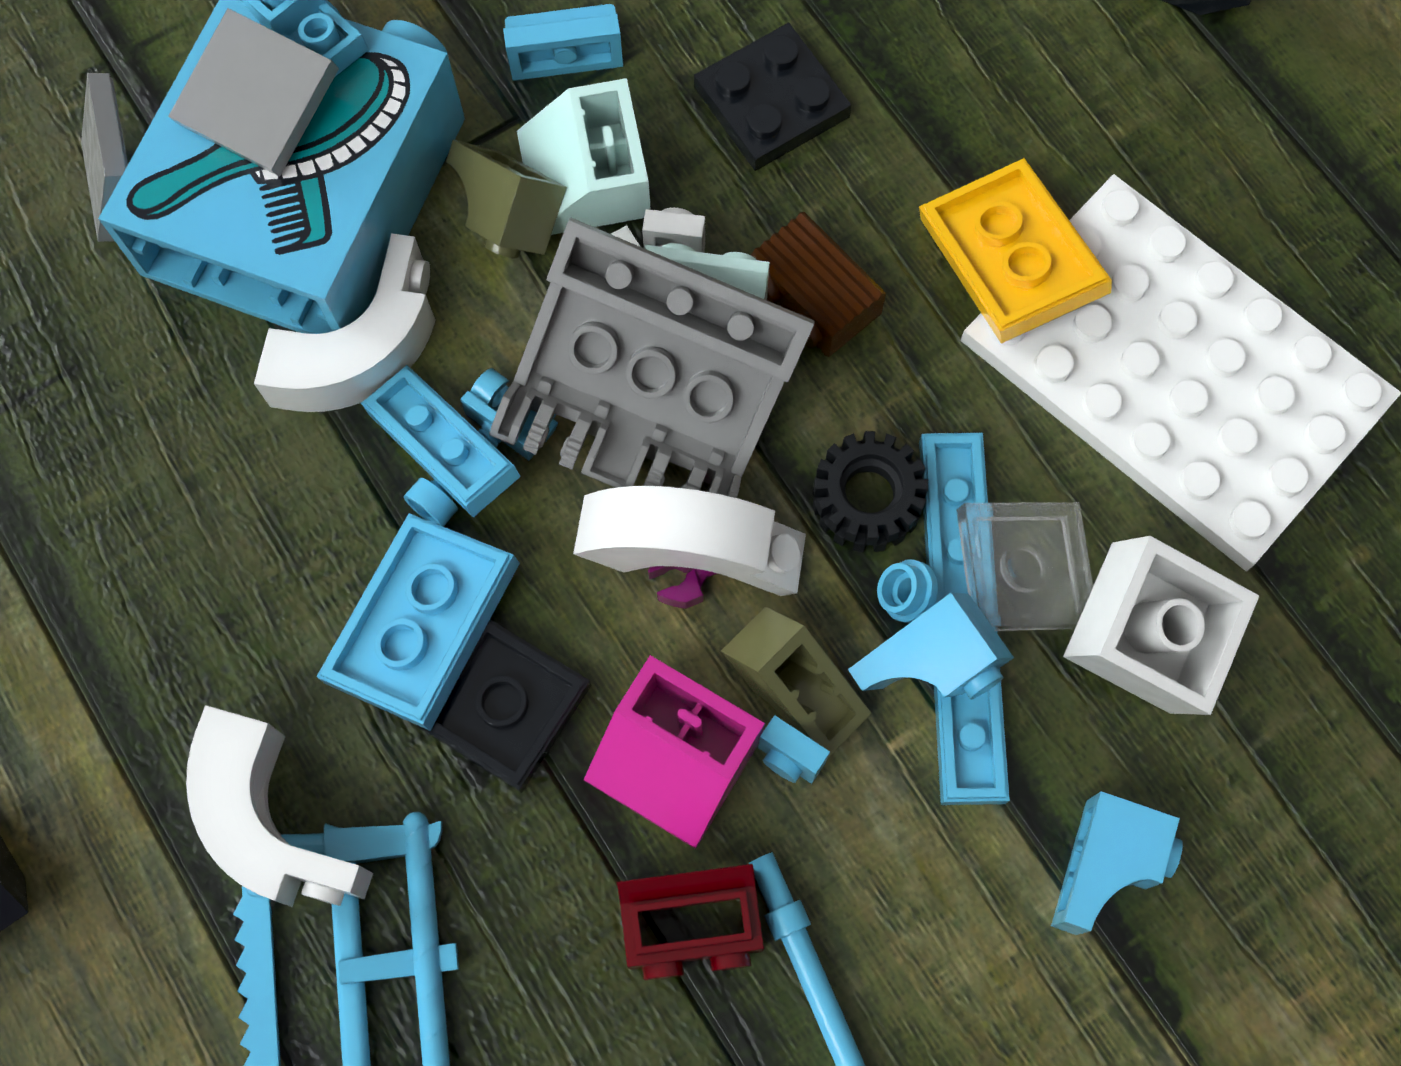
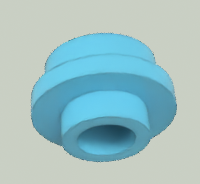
M912 559L890 565L882 573L877 586V596L880 605L893 619L904 623H911L931 608L936 602L938 593L937 578L932 568L923 562Z

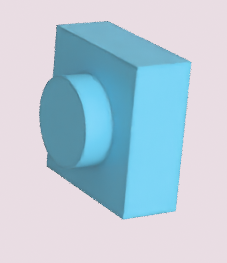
M776 715L773 716L759 739L758 748L767 754L763 759V763L776 774L792 783H796L798 778L802 777L812 784L830 754V751Z

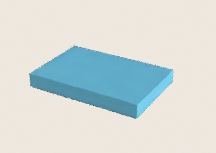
M408 513L320 669L317 678L326 685L431 731L520 562L511 553Z

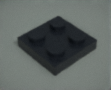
M789 22L694 74L695 90L754 171L850 118L851 103Z

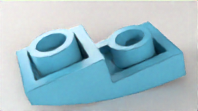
M240 0L261 25L332 60L339 68L335 76L369 50L362 34L324 0Z

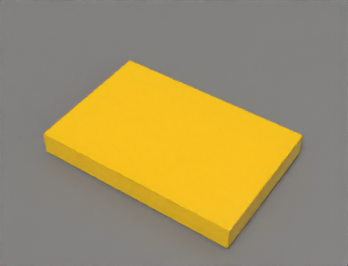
M1025 158L919 206L921 221L1001 344L1111 293L1112 279Z

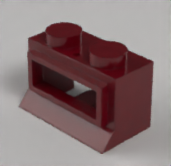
M753 864L617 882L627 967L630 970L642 968L644 981L683 976L684 962L710 959L711 971L752 966L750 954L764 950ZM740 899L744 933L642 947L639 913Z

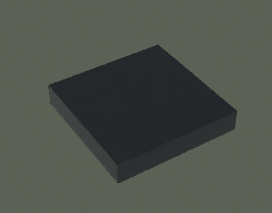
M489 620L431 731L416 724L414 725L522 793L592 685L590 680L494 621Z

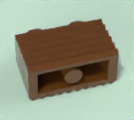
M800 212L796 219H791L787 226H782L778 233H774L769 240L764 241L751 254V256L759 261L770 262L767 301L814 320V326L805 346L808 348L816 346L827 357L834 354L882 314L886 292L805 212Z

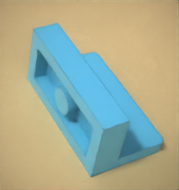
M612 4L517 15L505 19L503 31L512 81L623 67L618 14H616L615 6Z

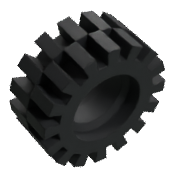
M865 431L861 441H856L854 433L844 437L840 448L834 443L827 450L826 459H821L817 468L812 494L814 495V514L820 515L819 525L825 533L830 529L835 533L834 542L843 546L845 540L853 542V551L863 552L865 545H873L874 552L885 551L887 543L892 541L893 545L896 546L904 541L906 533H912L916 527L926 502L928 479L922 478L925 467L921 459L913 462L911 458L914 450L907 443L901 450L896 448L894 445L897 437L887 433L884 442L875 441L876 431ZM862 472L877 473L883 476L891 485L893 500L888 507L879 512L867 513L860 511L849 502L846 496L845 486L853 476Z

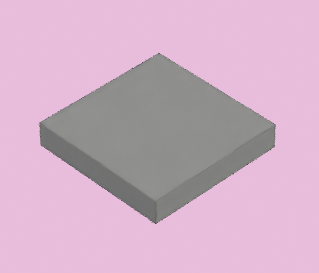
M227 8L168 117L190 131L280 177L339 68L332 60Z
M87 73L81 145L97 241H114L98 218L128 166L113 78H110L109 73Z

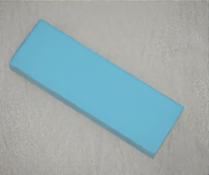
M408 365L361 402L368 415L472 517L477 515L521 477L514 464Z

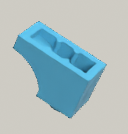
M949 593L848 670L862 691L884 689L898 680L915 678L935 685L943 697L958 696L966 693L972 700L990 690L1004 678L998 669L1014 657L970 594Z
M1102 791L1088 799L1085 803L1051 927L1074 935L1090 932L1098 913L1117 891L1130 885L1148 889L1162 884L1164 877L1171 878L1178 867L1183 848L1182 840L1175 838L1180 818Z

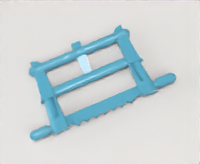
M421 812L409 813L404 818L403 825L339 828L325 823L324 833L281 834L294 847L352 864L405 857L413 949L363 957L359 898L344 894L341 906L331 904L343 1066H371L365 982L415 976L422 1065L450 1066L442 972L459 970L457 943L439 945L438 941L439 934L431 849L435 848L440 842L443 822L438 821L429 824L427 817ZM242 886V898L233 915L244 921L234 939L245 947L236 964L238 968L246 972L237 990L238 993L247 998L238 1017L249 1025L240 1042L241 1046L250 1051L244 1066H281L271 899L260 896Z

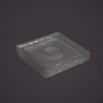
M1080 502L964 503L956 509L967 591L994 630L1075 629L1093 589Z

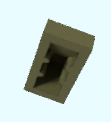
M452 140L446 162L459 174L466 190L468 218L465 226L486 238L484 247L499 255L518 258L520 250L545 255L567 187L499 150Z
M766 606L721 650L753 692L768 702L795 729L830 751L828 758L871 714L870 710L803 624Z

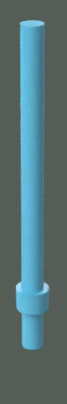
M773 852L749 862V864H753L754 877L770 912L764 915L774 940L781 939L835 1065L866 1066L806 930V927L810 926L811 922L801 899L794 902Z

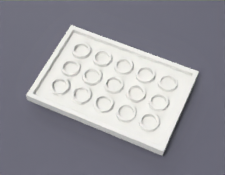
M1113 174L1069 220L1112 279L1111 293L1002 344L980 313L964 330L960 341L1247 572L1256 564L1400 396L1401 392Z

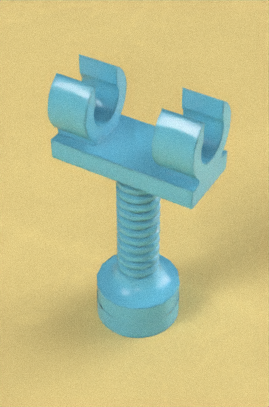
M490 368L480 375L471 391H467L460 400L465 415L482 426V429H479L478 432L494 447H497L498 443L504 441L490 436L489 433L501 399L509 388L506 385L509 380L493 368ZM532 410L516 444L511 445L504 442L528 461L535 455L523 450L526 437L537 412ZM554 414L553 419L549 425V433L546 438V441L550 438V436L553 434L558 425V422L554 420V417L557 414ZM419 478L403 496L408 505L423 519L443 527L458 511L456 504L453 502V497L435 480L428 481L424 478Z

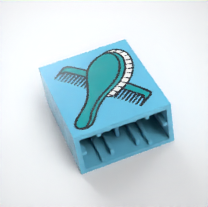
M219 0L98 219L140 276L299 333L322 334L336 331L358 319L370 306L378 289L391 233L409 235L449 153L452 140H455L465 120L447 50L430 32L407 21L391 20L380 31L345 19L362 34L369 50L334 77L279 177L177 124L168 117L227 8L259 23L240 0ZM324 0L331 8H333L339 15H341L339 11L328 0Z

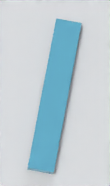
M983 433L921 434L919 440L920 459L925 467L922 478L928 479V491L923 507L926 564L932 568L937 578L938 593L935 604L949 593L970 594L997 633ZM1001 681L987 692L972 700L966 693L958 696L943 697L934 685L941 805L1008 803L1010 799Z

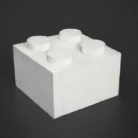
M1152 536L1113 542L1063 657L1170 714L1211 715L1259 595Z

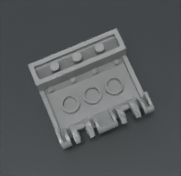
M571 217L567 222L546 281H549L550 285L514 381L501 399L489 435L515 445L530 411H535L537 414L526 437L523 450L536 455L539 448H542L546 441L549 425L554 414L576 422L571 435L566 438L561 449L559 465L572 470L586 437L590 434L595 436V439L582 468L581 474L615 488L633 486L643 461L647 458L652 460L653 463L643 486H662L668 462H672L691 470L686 483L681 488L700 490L702 483L705 482L710 484L707 492L737 498L742 475L784 381L789 382L815 321Z

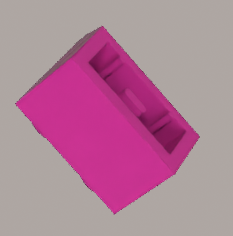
M650 655L616 708L584 781L696 849L759 745V739L764 731L765 723Z

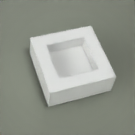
M666 208L662 211L646 209L642 228L644 247L645 244L662 247L665 244L678 243L689 246L696 252L704 253L705 216L693 215L691 212L681 208Z

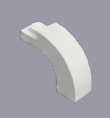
M391 233L376 295L366 311L351 324L336 331L322 334L268 329L254 385L270 407L302 412H325L350 407L363 402L406 365L410 368L424 350L435 324V317L426 297L430 280V264L428 261L423 260L415 237Z
M628 486L605 489L584 495L573 554L621 572L656 566L700 569L722 574L776 595L785 596L797 594L806 534L775 522L774 510L738 498L685 488Z
M205 705L190 747L186 787L189 809L195 829L205 849L216 864L243 887L260 896L293 907L301 881L305 882L301 895L341 906L344 894L365 899L373 876L372 872L356 864L290 845L280 835L272 821L268 807V787L285 736L269 723Z

